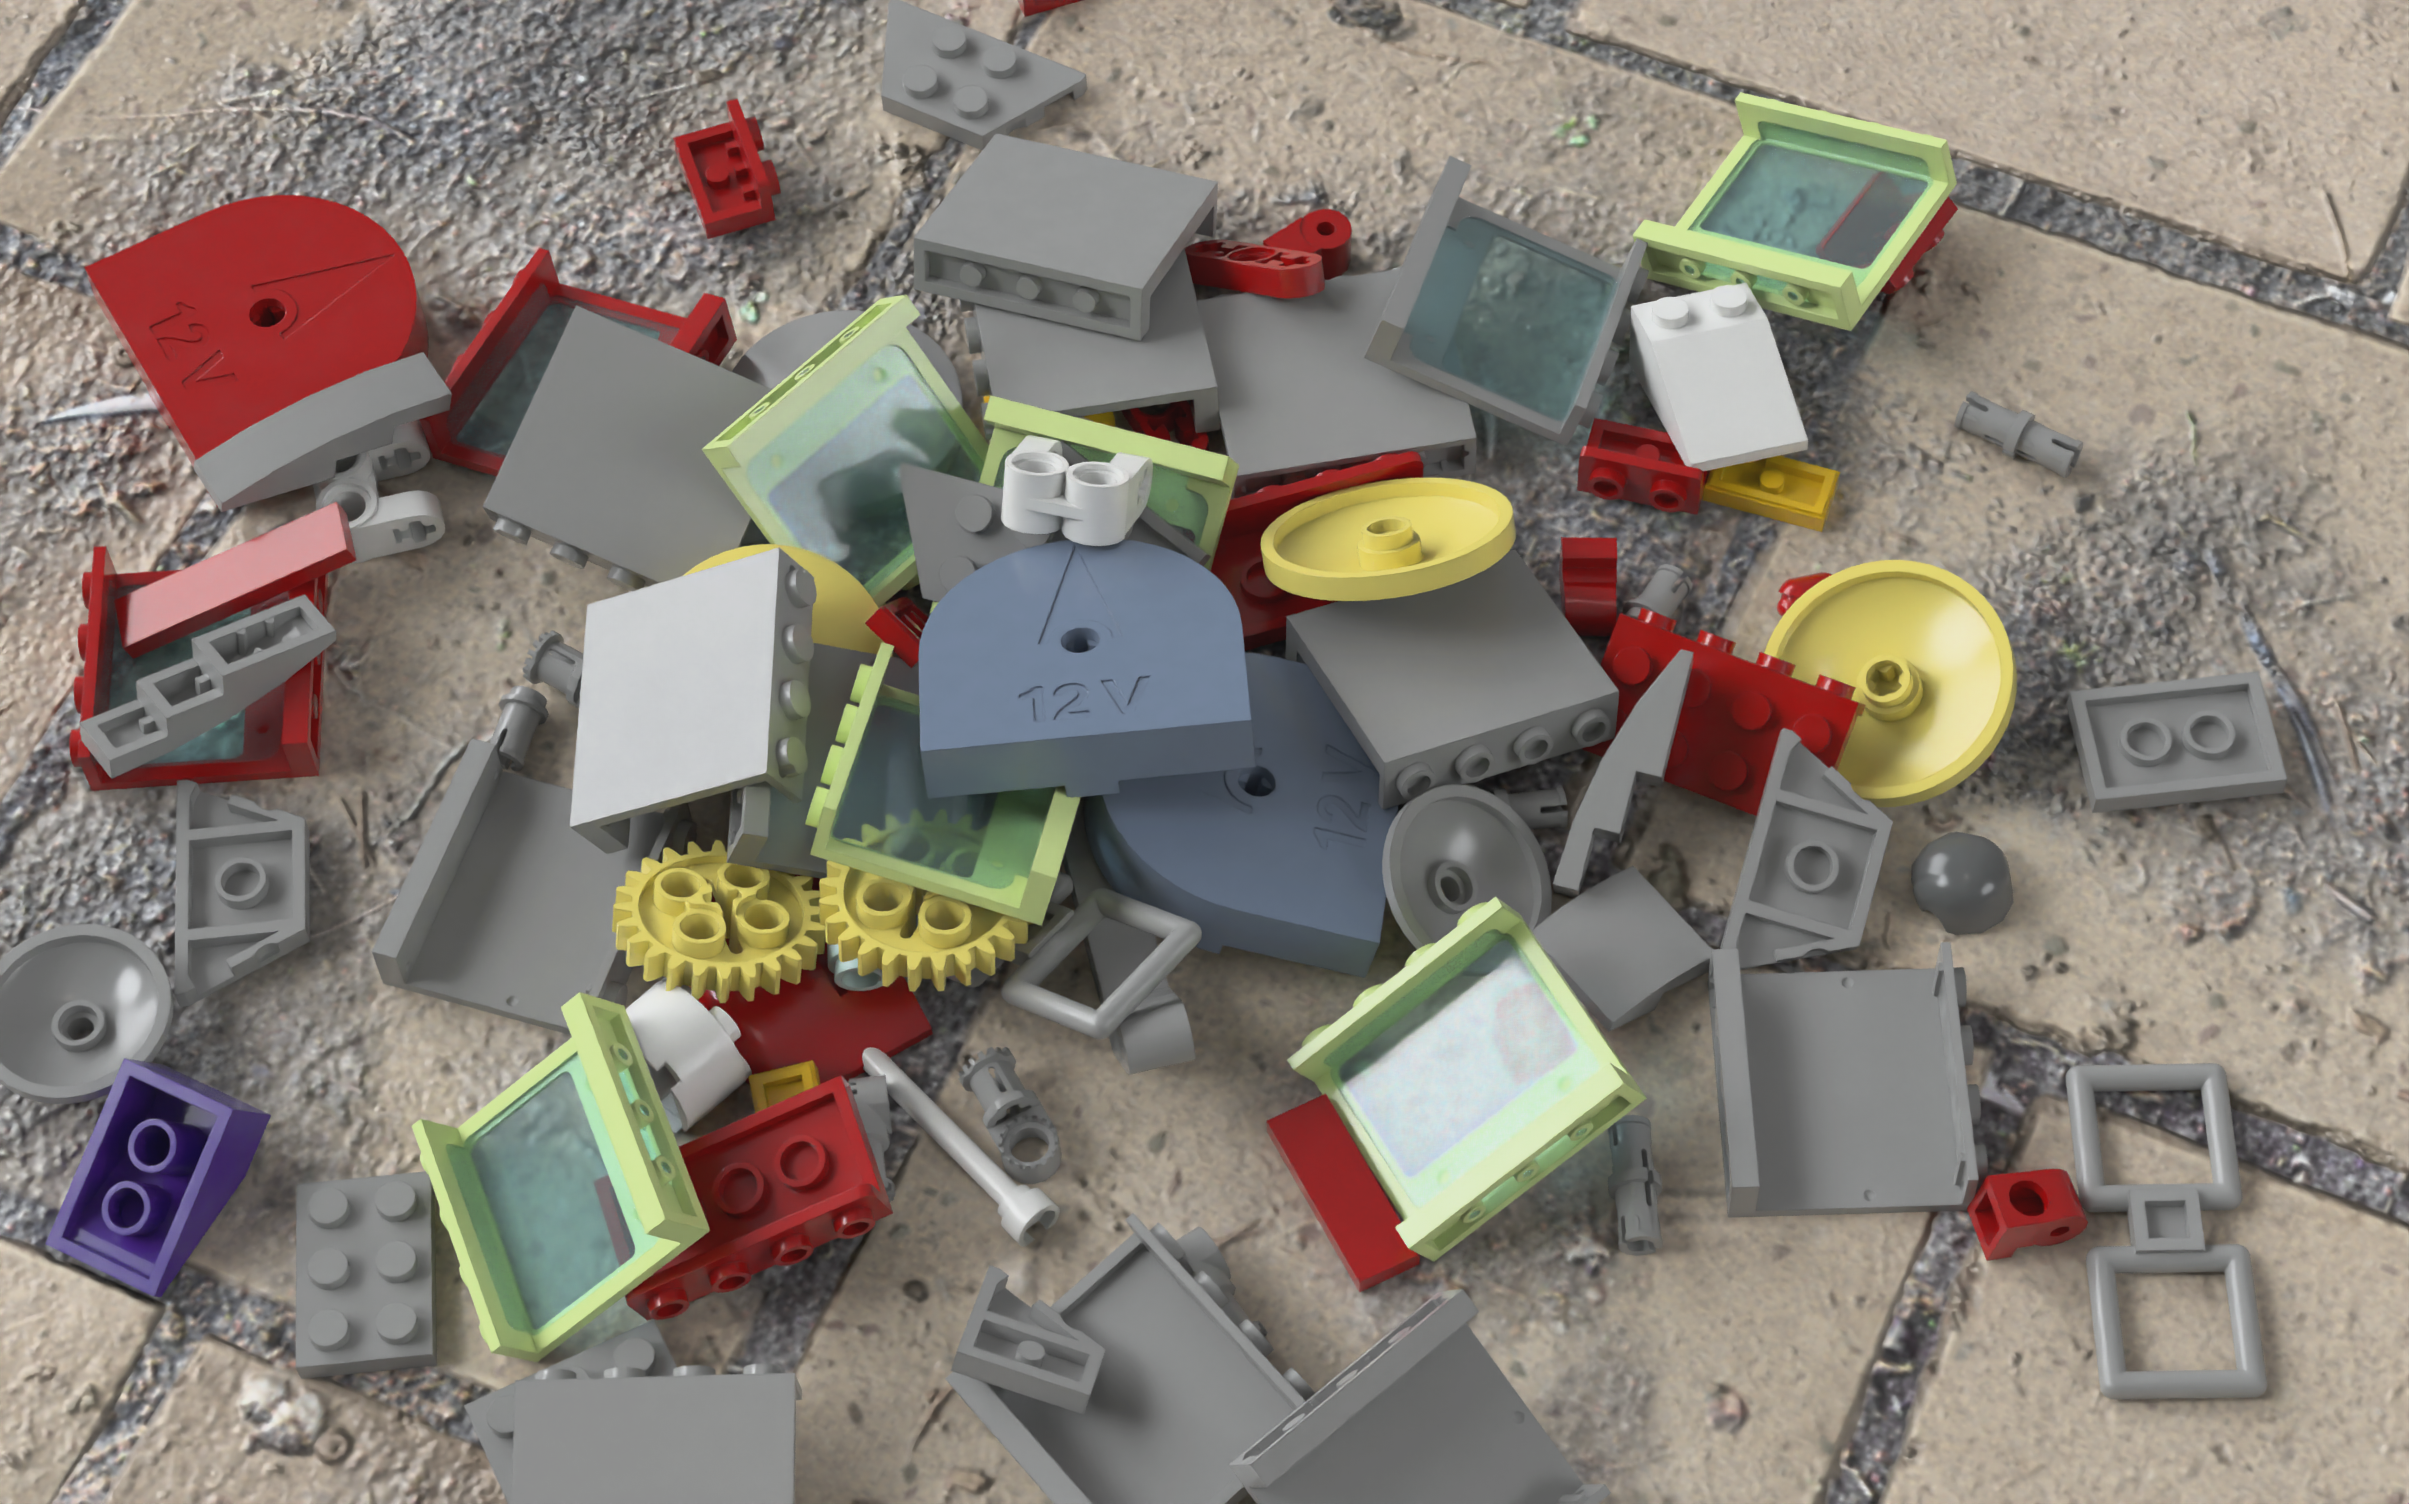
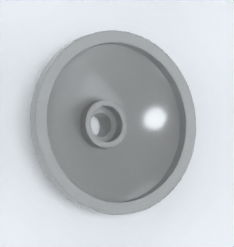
M1460 784L1443 785L1416 796L1400 810L1393 820L1383 849L1382 873L1384 887L1391 911L1398 925L1416 949L1430 943H1437L1457 927L1459 918L1468 909L1479 903L1489 902L1495 896L1517 911L1531 930L1550 916L1552 903L1551 881L1541 847L1525 821L1514 809L1497 796L1473 786ZM1503 942L1462 973L1461 976L1474 978L1491 977L1504 973L1520 965L1523 961L1511 943Z
M73 924L57 927L39 933L14 947L0 960V1083L10 1091L33 1101L50 1104H73L109 1094L124 1058L151 1063L167 1038L174 1008L171 984L159 958L146 944L135 936L113 927L97 924ZM84 1030H93L89 1036L74 1040L78 1033Z

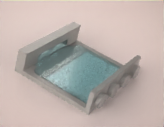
M1449 156L1427 204L1364 358L1567 447L1578 425L1589 429L1601 404L1603 395L1594 391L1596 383L1605 386L1619 353L1609 349L1611 342L1620 344L1629 327L1631 310L1625 308L1626 301L1635 304L1647 279L1649 270L1640 267L1648 243L1637 238L1622 268L1614 266L1460 198L1459 195L1472 165Z

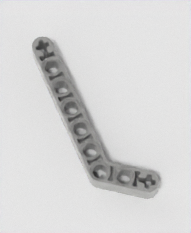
M1084 797L1080 798L1062 860L1066 874L1073 881L1071 895L1075 909L1096 889L1105 888L1115 892L1101 872L1088 843L1084 825ZM1105 917L1083 939L1100 1005L1158 947L1155 935ZM1166 977L1109 1036L1114 1056L1128 1075L1196 1059L1192 1032L1185 1006L1182 1000L1168 986Z

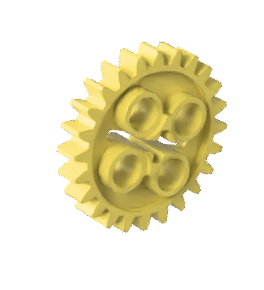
M911 814L908 828L900 829L892 820L885 819L883 835L878 836L864 828L860 830L861 847L851 843L846 844L968 880L973 876L987 829L976 836L971 834V819L967 818L961 821L955 829L946 827L944 814H938L932 826H923L918 815ZM829 860L827 861V878H822L819 882L820 925L825 926L827 944H838L839 960L841 962L858 958V975L862 977L870 974L877 968L882 970V985L886 987L892 984L898 976H903L908 979L909 991L915 992L920 986L922 979H932L935 988L939 992L944 991L946 977L953 975L962 984L969 986L971 985L972 969L977 968L983 973L992 976L995 974V957L1012 962L1015 959V943L1026 944L1028 941V925L1034 924ZM916 915H918V927L916 926Z
M715 840L712 850L703 852L695 842H688L687 854L682 856L667 847L663 849L662 863L651 858H643L641 872L628 870L625 886L617 887L612 921V932L616 933L615 947L617 950L627 951L626 964L628 967L644 965L643 979L648 982L665 976L667 978L666 991L673 990L677 985L679 987L682 985L690 986L691 995L698 1000L706 990H713L720 1003H726L730 991L737 990L747 1001H754L755 987L759 986L769 993L776 995L779 994L780 978L797 985L800 983L801 969L814 970L816 968L817 954H824L826 933L825 926L820 925V891L812 890L813 877L804 875L795 877V874L727 863V852L721 840ZM712 893L716 902H711ZM726 938H730V940H729V948H728V945H727V943H726V941H725Z

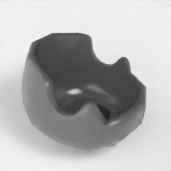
M1962 832L1947 833L1928 843L1911 866L1913 894L1922 912L1925 910L1932 912L1941 921L1945 931L1955 935L1983 933L2002 922L2014 903L2007 858L1995 843L1985 837Z

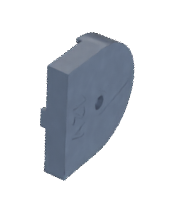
M1124 539L1119 543L1109 546H1089L1071 540H1063L1026 548L999 558L979 568L960 581L940 600L923 628L919 644L920 753L928 799L1065 786L1067 797H1084L1120 793V780L1256 768L1243 629L1239 609L1227 587L1213 573L1196 561L1173 550L1149 543Z
M1245 653L1256 768L1120 780V793L1084 796V825L1088 843L1101 872L1116 893L1196 922L1202 930V938L1195 946L1199 949L1220 954L1224 945L1365 978L1380 944L1386 901L1382 873L1383 849L1389 828L1397 816L1398 805L1387 809H1382L1379 805V772L1307 664L1257 653Z

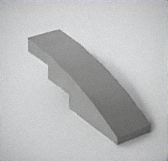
M424 352L365 371L307 396L259 421L195 460L194 471L220 511H227L335 478L337 460L392 444L395 426L450 410L452 393Z
M304 594L191 639L193 658L136 680L137 700L79 722L81 741L111 779L177 749L230 719L289 679L337 640L336 630Z
M1681 649L1637 702L1603 756L1573 820L1554 878V893L1574 898L1581 894L1595 837L1621 843L1636 781L1662 787L1693 666L1694 652Z

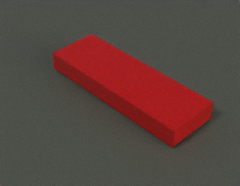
M901 597L881 606L865 624L884 643L893 645V651L910 668L919 664L920 639L929 617L908 597Z
M1326 1093L1266 1121L1267 1133L1359 1293L1420 1264V1254L1410 1250L1395 1227L1401 1223L1400 1219Z

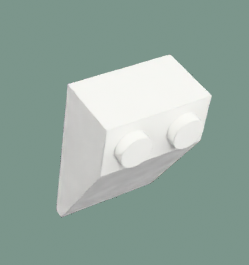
M1747 283L1724 285L1712 290L1677 297H1664L1657 301L1631 306L1629 364L1686 466L1708 471L1808 449V438L1768 318Z

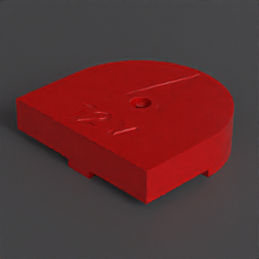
M272 195L229 203L84 267L98 305L145 383L152 401L168 428L174 433L193 468L195 460L248 427L307 396L365 371L424 352L428 358L429 336L427 323L415 279L403 250L382 226L368 216L353 208L322 198L302 195Z

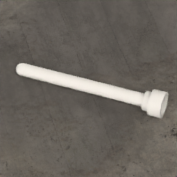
M873 1047L864 1050L862 1055L863 1069L870 1076L886 1075L888 1094L999 1205L998 1214L1002 1217V1228L1020 1246L1026 1247L1035 1240L1026 1230L1037 1221H1040L1046 1230L1056 1223L1060 1209L1041 1189H1030L1025 1184L1018 1186L884 1052Z

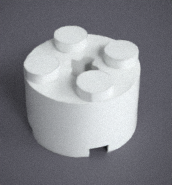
M664 977L628 1006L626 1012L672 1132L678 1133L683 1128L685 1133L740 1087L748 1076L752 1075V1071L734 1044L741 1036L734 1020L720 1007L714 1006L708 1011L691 995V988L689 986L682 985L679 987L677 985L673 990L666 991L667 978Z

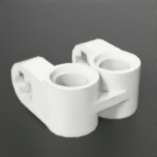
M416 420L395 426L392 444L337 460L335 478L313 484L316 510L338 502L347 513L357 558L352 563H363L373 558L422 548L435 543L445 533L441 503L436 495L427 491L417 490L379 497L378 481L417 472L426 466L430 460V450L420 422Z
M1028 435L1005 460L1001 521L1011 530L1027 534H1048L1062 529V533L1066 538L1083 545L1109 546L1119 543L1125 538L1126 533L1146 507L1152 485V460L1148 457L1119 452L1110 463L1091 461L1069 466L1068 461L1062 457V444L1059 440Z

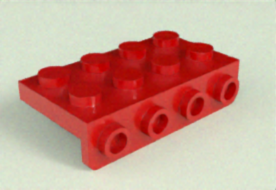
M1409 451L1402 454H1385L1372 462L1342 470H1326L1313 478L1283 486L1270 485L1258 490L1256 493L1230 500L1210 572L1227 587L1236 602L1242 622L1245 651L1286 640L1287 616L1338 602L1295 595L1282 590L1268 579L1264 570L1260 545L1263 533L1268 526L1292 508L1337 490L1385 480L1423 478L1424 464L1418 452ZM1183 528L1184 535L1195 543L1194 532Z
M1642 607L1637 619L1619 614L1600 665L1619 690L1615 737L1637 702L1681 649L1694 652L1693 666L1663 781L1757 816L1778 737L1783 728L1796 733L1801 738L1800 743L1828 768L1832 766L1835 770L1838 769L1858 716H1862L1866 706L1852 700L1856 687L1819 674L1816 685L1809 684L1792 677L1796 667L1792 663L1759 652L1756 663L1732 655L1736 642L1701 629L1696 641L1673 633L1677 620ZM1614 739L1581 749L1603 757Z
M841 1075L679 1146L710 1231L626 1294V1303L647 1321L651 1319L664 1320L673 1318L685 1312L689 1308L690 1302L712 1292L726 1293L737 1290L750 1282L751 1275L774 1265L788 1266L799 1263L811 1256L813 1248L836 1238L849 1239L863 1235L875 1226V1221L893 1214L851 1086ZM609 1177L597 1183L624 1266L636 1256L637 1245L613 1180Z

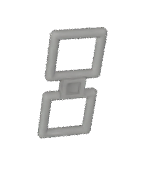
M1059 871L1042 926L1037 924L1028 925L1027 943H1015V959L1012 962L1020 965V967L1003 983L1001 995L1009 1004L1092 1038L1105 1039L1113 1033L1200 942L1202 930L1194 921L1105 888L1094 890L1073 911L1060 905L1072 892L1073 881L1069 875ZM916 915V926H917V927H918V915ZM1105 917L1164 939L1097 1010L1038 986ZM995 957V970L1005 960ZM977 968L972 969L971 985L968 987L980 986L989 975ZM955 975L946 977L962 984Z
M2215 1063L2077 1065L2070 1068L2066 1074V1088L2080 1203L2082 1208L2089 1212H2127L2131 1246H2097L2092 1248L2086 1255L2101 1392L2109 1399L2250 1398L2262 1395L2267 1388V1378L2250 1253L2244 1246L2239 1244L2205 1245L2201 1211L2233 1210L2242 1202V1189L2227 1075L2224 1068ZM2201 1090L2213 1183L2105 1185L2094 1092ZM2224 1272L2237 1370L2126 1371L2115 1273Z

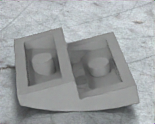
M1634 866L1609 877L1583 892L1531 930L1577 998L1608 1031L1654 1011L1663 993L1709 972L1712 948Z

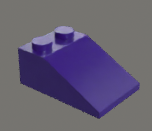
M124 1058L48 1236L46 1245L153 1297H161L245 1178L271 1115L165 1065Z

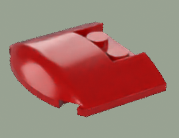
M813 877L812 890L820 891L819 882L821 878ZM712 893L711 902H716ZM726 938L725 940L728 945V948L730 938ZM826 940L824 954H817L816 968L814 970L801 969V979L797 985L780 978L779 994L773 995L759 986L755 987L754 1001H747L738 990L730 991L726 1003H720L713 990H706L702 997L698 999L708 1011L714 1006L720 1007L734 1020L741 1033V1036L734 1044L748 1063L752 1075L813 1060L818 1068L820 1084L840 1075L846 1081H849V1079L865 1072L862 1055L866 1048H877L891 1058L933 1034L931 1025L913 992L909 991L908 983L903 976H898L888 987L881 986L873 990L853 991L839 987L834 981V973L828 968ZM748 1077L745 1082L750 1085Z

